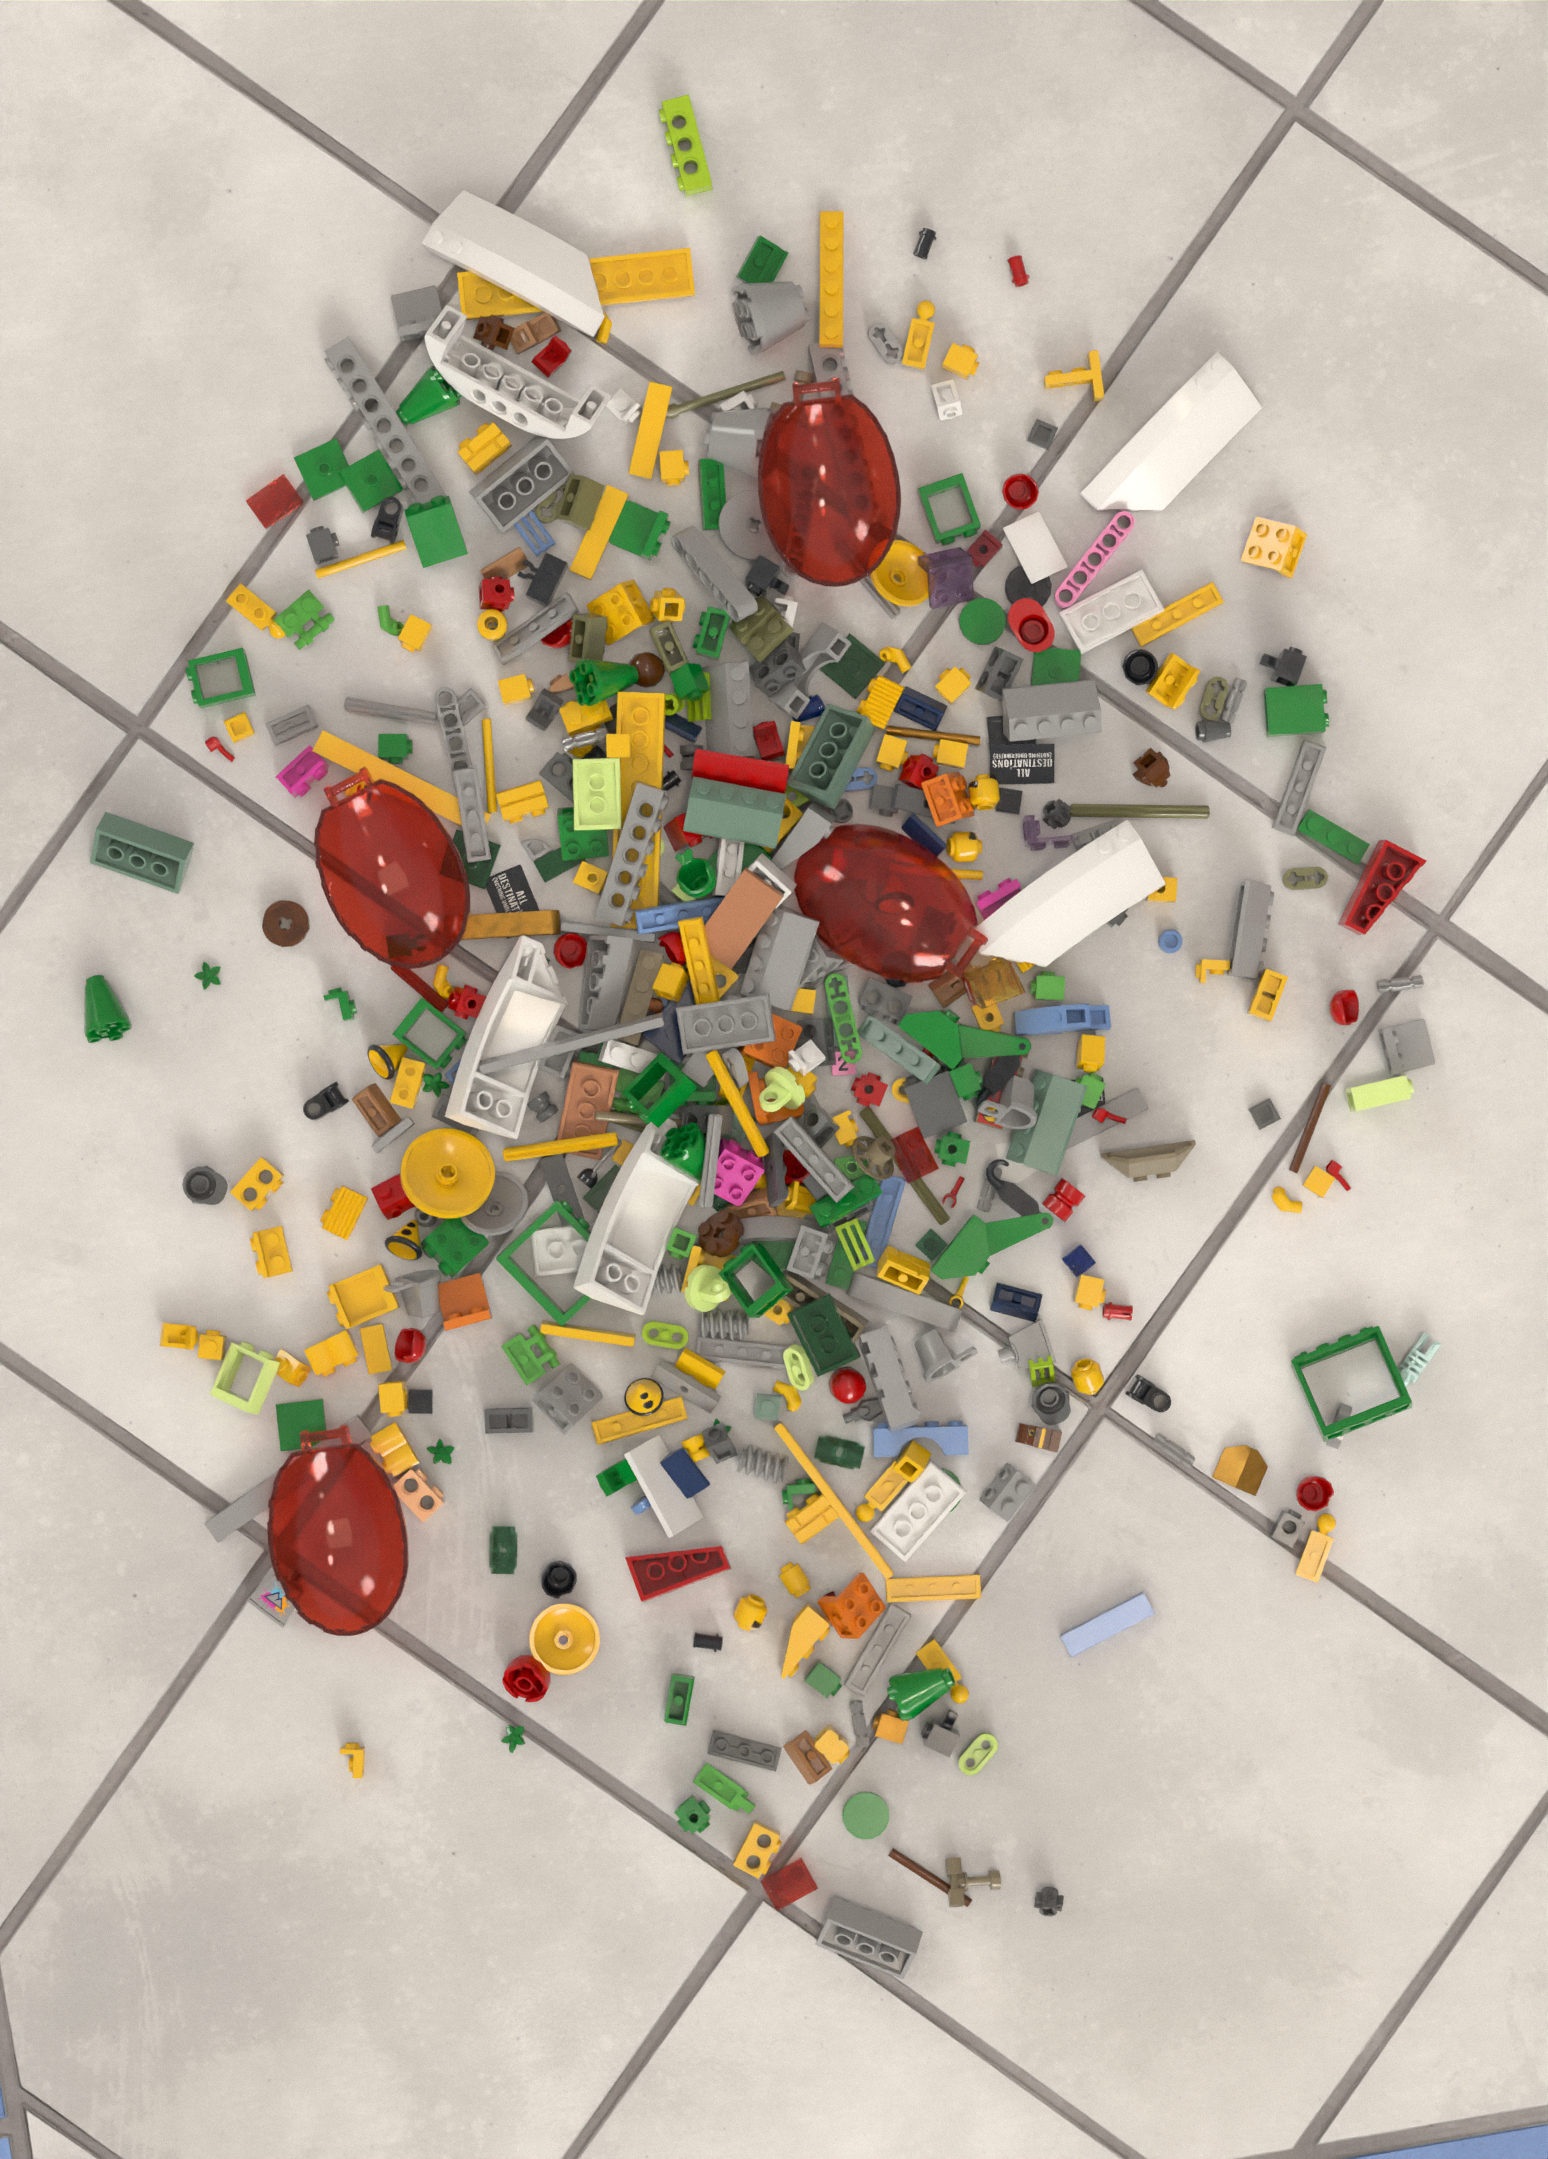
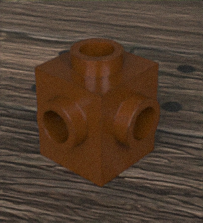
M492 314L490 318L480 316L473 338L481 341V346L487 349L494 350V347L507 350L515 328L504 324V319Z

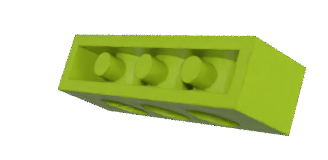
M689 94L662 101L663 109H659L661 122L667 124L668 131L664 132L667 145H672L674 154L670 156L673 168L679 169L680 176L676 177L679 191L684 190L687 197L713 190ZM676 119H682L686 123L680 129L675 128L672 124ZM686 141L692 146L688 151H682L678 147L679 144ZM688 164H694L697 167V171L689 174L684 168Z

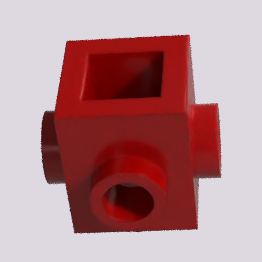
M499 576L482 579L479 585L480 610L494 609L500 612L508 610L511 601H514L515 597L514 587H510V579H503V577Z
M925 754L910 755L903 764V771L898 780L909 787L923 790L921 783L937 777L936 773L939 767L932 763L933 759Z
M466 984L464 988L455 986V989L448 998V1009L455 1011L454 1016L465 1020L468 1019V1016L477 1018L486 996L477 994V988Z
M868 1072L867 1076L862 1074L861 1078H855L851 1090L855 1091L853 1096L857 1098L856 1103L869 1107L870 1104L879 1107L888 1084L881 1082L880 1076ZM870 1085L873 1088V1092L871 1094L865 1093V1086Z

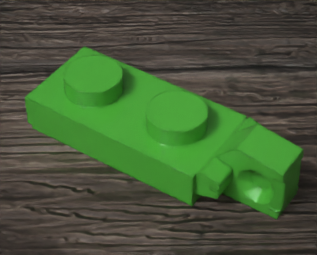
M708 1762L705 1763L693 1780L694 1784L729 1809L737 1811L739 1808H742L750 1814L756 1806L747 1799L749 1793L743 1787Z

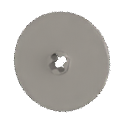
M746 490L731 497L723 506L718 522L719 533L725 546L736 556L746 560H757L759 555L768 558L776 553L785 542L788 519L784 508L772 495L759 490ZM750 519L753 522H758L757 531L754 528L749 529Z

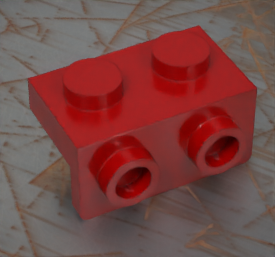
M400 1173L371 1188L376 1202L387 1220L397 1218L403 1212L416 1207L403 1190Z

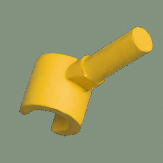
M963 1277L956 1294L950 1297V1306L952 1300L958 1298L961 1301L958 1309L962 1308L964 1303L962 1296L969 1277Z

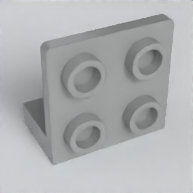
M435 285L391 296L401 342L424 337L442 312Z
M816 935L798 987L801 989L815 990L844 961L840 953L825 951Z
M1424 1019L1378 1030L1390 1075L1435 1064Z
M801 1225L786 1270L815 1280H820L821 1276L825 1277L829 1264L826 1263L828 1255H832L836 1247V1241H833L835 1236Z
M571 1363L532 1401L565 1434L603 1398V1395Z

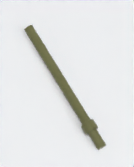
M784 372L774 373L678 405L676 403L670 404L666 418L670 417V419L679 417L681 413L734 397L742 391L746 393L786 380Z

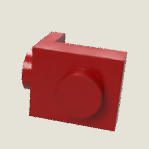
M554 336L549 344L533 358L531 363L549 378L566 363L572 350L566 342Z
M775 721L761 722L753 727L754 739L761 760L766 761L785 755Z

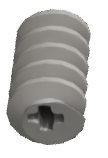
M671 1264L670 1270L667 1271L666 1266L662 1265L660 1271L657 1272L651 1295H653L655 1288L659 1294H662L664 1287H666L668 1294L672 1293L673 1287L676 1288L678 1293H681V1267L677 1270L675 1265Z
M718 1309L716 1316H714L712 1310L708 1311L707 1315H704V1312H702V1337L706 1338L708 1332H710L711 1337L715 1339L719 1332L721 1339H725L726 1334L729 1333L731 1340H734L738 1333L740 1340H744L745 1335L749 1332V1316L746 1313L742 1317L740 1310H737L735 1317L732 1316L731 1310H728L725 1316H723L721 1309Z
M749 1445L746 1450L743 1448L737 1472H740L745 1467L746 1475L755 1470L756 1478L761 1473H764L765 1481L772 1475L773 1483H776L779 1478H782L783 1482L789 1457L785 1456L780 1461V1454L777 1453L774 1458H771V1451L769 1450L763 1456L762 1448H758L753 1453V1446Z

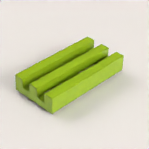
M703 672L710 687V674ZM710 690L704 693L700 700L694 702L687 700L688 722L712 720ZM701 702H702V704H703V716H702Z
M857 1218L835 1227L854 1271L875 1262ZM851 1225H855V1228L859 1234L865 1251L869 1257L868 1260H864L860 1248L850 1228ZM846 1228L860 1260L858 1264L855 1263L841 1231Z
M1047 1356V1361L1044 1362L1042 1358H1038V1363L1035 1364L1033 1360H1028L1032 1387H1037L1048 1381L1055 1382L1052 1356ZM1048 1367L1049 1378L1045 1379L1044 1368ZM1039 1369L1040 1380L1036 1381L1035 1370Z

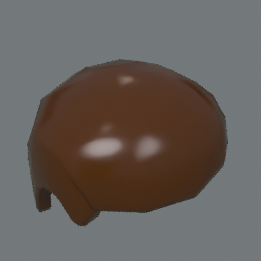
M641 652L635 654L629 660L628 664L635 666L638 671L636 685L645 688L654 687L663 679L665 672L664 664L655 654Z

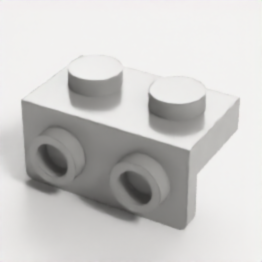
M556 1025L549 1042L579 1034ZM582 1048L542 1058L538 1068L565 1079L566 1075L570 1076L575 1053L580 1054Z
M1006 1463L998 1471L997 1476L989 1487L984 1490L979 1501L1008 1522L1036 1484L1009 1463Z

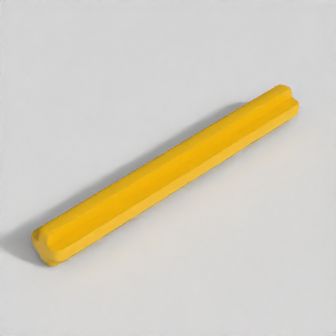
M713 1050L707 1053L706 1059L758 1157L767 1155L769 1148L718 1051Z
M616 1132L508 1147L503 1149V1158L507 1162L617 1146L618 1135Z

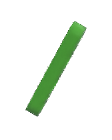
M831 974L826 978L825 990L841 1057L849 1064L856 1063L862 1056V1049L846 981L840 974ZM832 978L842 982V985L839 986V993L845 992L846 997L842 996L831 999L830 995H835L834 988H829L828 985L832 982ZM839 1000L845 1001L848 1007L847 1011L843 1014H838L834 1010V1004ZM844 1023L850 1024L853 1028V1033L848 1037L842 1036L839 1032L840 1026ZM855 1037L856 1043L851 1042L853 1050H858V1054L855 1055L854 1060H851L849 1056H845L848 1046L847 1044L842 1046L841 1040L848 1041Z

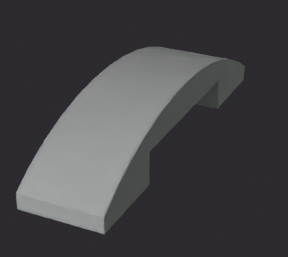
M759 1216L743 1218L740 1220L744 1226L743 1236L740 1234L738 1242L740 1243L739 1245H747L752 1243V1241H796L801 1225L823 1232V1228L821 1229L817 1221L797 1217Z

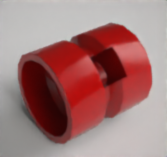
M1061 1178L1054 1187L1055 1193L1049 1194L1042 1202V1205L1066 1222L1073 1213L1072 1207H1078L1086 1196L1065 1179Z

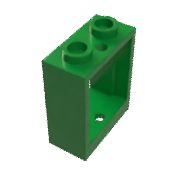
M963 473L918 488L917 492L936 544L941 543L942 546L954 543L956 537L964 535V538H968L978 534L977 530L981 528V524ZM960 487L972 523L940 534L928 498Z
M244 648L188 660L189 667L185 669L188 681H193L194 690H191L194 704L198 703L201 709L256 696ZM236 658L243 690L204 699L197 666Z
M423 998L417 1002L392 1034L436 1070L440 1067L444 1069L452 1060L450 1054L454 1049L459 1051L467 1041L464 1038L467 1035L465 1031ZM426 1009L458 1034L437 1061L405 1037Z
M660 1052L626 1087L622 1094L628 1099L625 1103L634 1112L638 1109L641 1111L638 1116L647 1125L652 1122L659 1128L698 1087ZM668 1071L676 1081L647 1110L639 1100Z
M749 1243L740 1250V1255L728 1260L723 1265L724 1268L719 1272V1275L728 1283L731 1292L750 1318H760L794 1288L762 1244ZM758 1256L776 1284L754 1301L736 1274Z

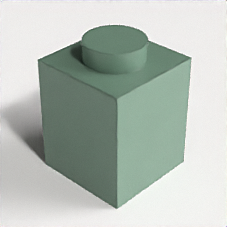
M757 1393L755 1418L778 1421L781 1396Z

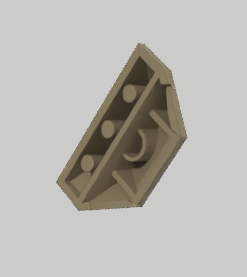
M1191 1140L1100 1153L1101 1159L1125 1177L1133 1178L1134 1182L1148 1180L1147 1175L1154 1174L1157 1175V1179L1171 1177L1170 1172L1177 1171L1196 1145V1142Z

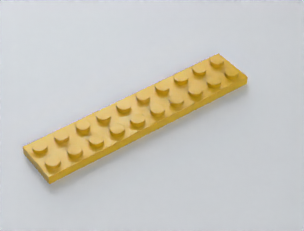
M690 248L589 258L601 306L695 296ZM469 271L457 273L461 313L467 316L466 320L479 319L480 316L490 318L491 314L503 317L544 312Z
M618 692L616 734H631V757L620 758L622 829L637 782H643L663 789L666 693ZM646 803L642 807V812L645 816L649 817L653 813V808L650 804ZM638 826L635 834L639 839H643L646 835V830L644 827ZM661 827L658 833H654L652 839L655 842L652 854L647 855L645 861L648 868L644 878L640 877L638 883L641 890L638 899L633 900L631 909H634L630 923L626 922L624 926L610 923V927L637 929L635 910L659 906ZM622 829L613 830L612 861ZM631 848L628 852V857L631 861L635 862L639 857V853L636 849ZM624 871L621 874V880L625 884H629L632 876L628 871ZM617 893L615 895V904L618 906L624 904L625 899L622 894Z

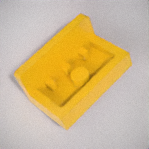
M1170 653L1145 692L1163 706L1176 710L1184 702L1185 695L1190 687L1197 682L1200 670L1190 666L1177 655Z
M606 700L593 706H581L576 701H570L559 708L569 736L613 720Z

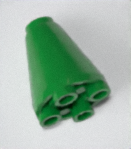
M431 366L400 403L396 413L406 426L410 423L415 424L460 405L462 395L442 377L435 366Z
M582 659L577 662L574 670L570 671L569 679L574 684L578 704L581 706H593L636 684L638 681V671L635 666L625 663Z
M103 975L89 977L86 979L84 1013V1032L88 1043H96L106 1038H109L110 1041L122 1039V1033L132 1028L128 1015Z
M690 1123L678 1129L675 1127L671 1128L665 1135L667 1139L661 1147V1157L675 1168L701 1183L706 1143L701 1129L696 1123Z
M936 1668L895 1674L889 1679L891 1687L887 1688L890 1699L896 1701L899 1707L897 1708L901 1720L905 1721L907 1719H914L950 1691L951 1687L956 1683L949 1668Z

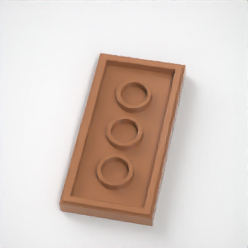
M745 868L705 924L710 954L732 969L784 897V894Z
M573 1060L557 1140L607 1133L609 1121L595 1120L594 1114L595 1111L611 1112L620 1070ZM603 1148L570 1152L568 1154L600 1160Z

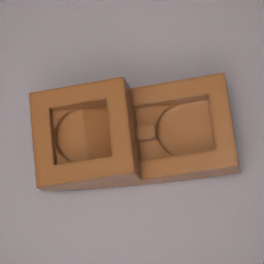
M544 312L531 321L517 326L510 341L516 353L520 354L562 330L556 319Z

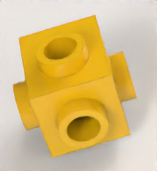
M662 588V591H655L654 598H651L650 610L660 622L670 621L673 623V621H682V615L685 612V599L674 588Z

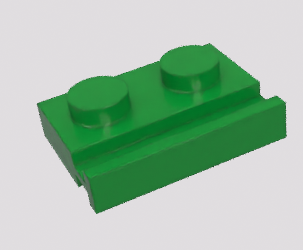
M760 235L754 242L736 277L745 283L773 282L789 252L784 251Z

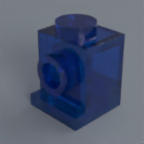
M1081 1244L1077 1245L1062 1258L1063 1262L1076 1277L1080 1274L1082 1275L1096 1263Z

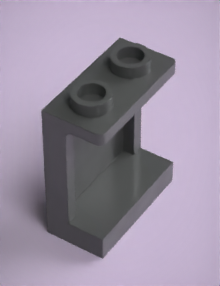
M946 1066L940 1067L928 1085L914 1075L908 1076L905 1079L906 1081L902 1082L920 1133L924 1139L968 1122Z

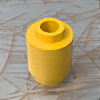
M789 1562L780 1568L782 1573L778 1576L790 1595L793 1594L795 1598H798L811 1589L810 1581L798 1563L793 1565L792 1562Z

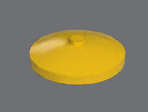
M442 1128L420 1135L409 1145L402 1159L400 1179L406 1196L418 1209L431 1216L452 1219L469 1215L486 1202L493 1188L495 1167L488 1149L477 1138L461 1130Z

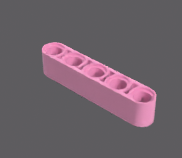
M1122 511L1115 515L1059 586L1054 595V601L1058 607L1067 609L1075 603L1131 532L1135 521L1131 513ZM1119 518L1127 519L1129 527L1126 529L1119 528L1117 520ZM1110 536L1114 539L1115 545L1113 547H1106L1102 539ZM1092 554L1097 555L1100 558V564L1097 566L1091 565L1088 562V557ZM1076 573L1084 574L1086 582L1077 584L1073 579V575ZM1062 591L1069 592L1072 597L1071 601L1067 603L1062 602L1059 599V593Z

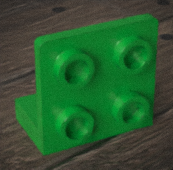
M574 807L558 808L557 816L563 861L609 856L607 830H574Z

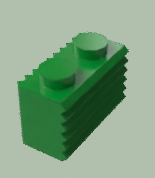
M679 1673L671 1674L663 1719L665 1723L687 1725L695 1676Z

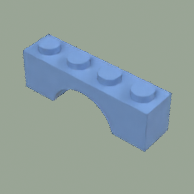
M938 1421L925 1422V1426L912 1425L891 1433L887 1423H878V1427L873 1428L874 1457H898L903 1445L917 1437H926L934 1440L940 1445L945 1455H969L968 1426L963 1425V1421H948V1426H939Z

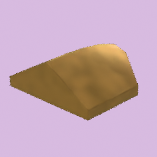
M1246 1445L1227 1447L1222 1452L1212 1478L1256 1496L1268 1466L1256 1449Z

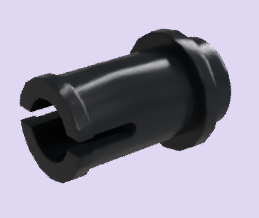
M923 228L922 231H919L920 238L913 255L927 260L933 240L937 238L935 237V231Z
M674 770L671 772L667 771V775L663 777L664 790L669 791L674 786H679L678 783L681 782V779Z
M695 1632L693 1648L712 1649L714 1652L722 1650V1636H719L717 1633L714 1636Z

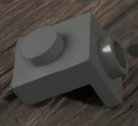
M544 688L525 719L545 731L555 719L564 700Z

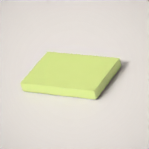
M620 758L573 759L574 830L622 829Z

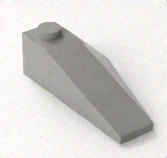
M812 802L771 862L782 870L818 844L822 837L827 839L834 830V827L831 826L835 820L834 817L823 805Z

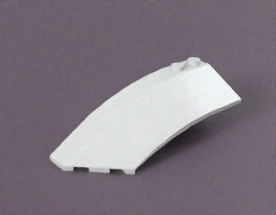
M465 190L433 222L422 242L431 253L495 284L548 313L555 319L592 337L596 334L605 317L598 297L599 293L595 278L591 271V263L586 254L539 227Z
M1216 352L1122 448L1080 495L1096 510L1106 511L1107 509H1120V511H1163L1185 486L1262 409V406L1235 368Z
M1126 820L1090 842L1028 885L972 930L968 937L981 955H993L1003 957L1006 960L1021 963L1024 961L1037 964V966L1047 967V965L1089 934L1160 889L1166 883L1142 839L1130 822Z
M521 935L495 979L465 1047L445 1117L470 1127L513 1139L518 1138L529 1094L542 1059L486 1074H481L479 1065L482 1060L549 1043L555 1026L568 1003L565 996H562L557 986L559 983L552 965H548L544 955L546 951L542 943Z
M669 1118L659 1128L650 1122L625 1159L593 1226L573 1286L574 1289L592 1299L640 1315L645 1314L655 1278L673 1230L695 1187L699 1185L696 1180L666 1162L660 1155L661 1147L667 1139L665 1135L668 1130L674 1127L678 1129L676 1122Z

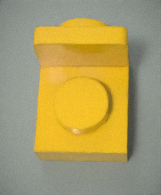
M1201 959L1200 964L1195 966V978H1199V983H1205L1206 970H1210V974L1224 975V970H1230V961Z
M346 1743L345 1746L340 1748V1754H353V1758H349V1772H353L352 1778H363L365 1747H360V1743Z

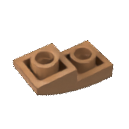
M567 674L564 676L557 675L550 682L551 687L548 688L553 694H560L575 689Z

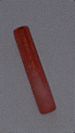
M396 960L391 965L390 969L437 1010L443 1012L449 1006L447 1000L400 960Z

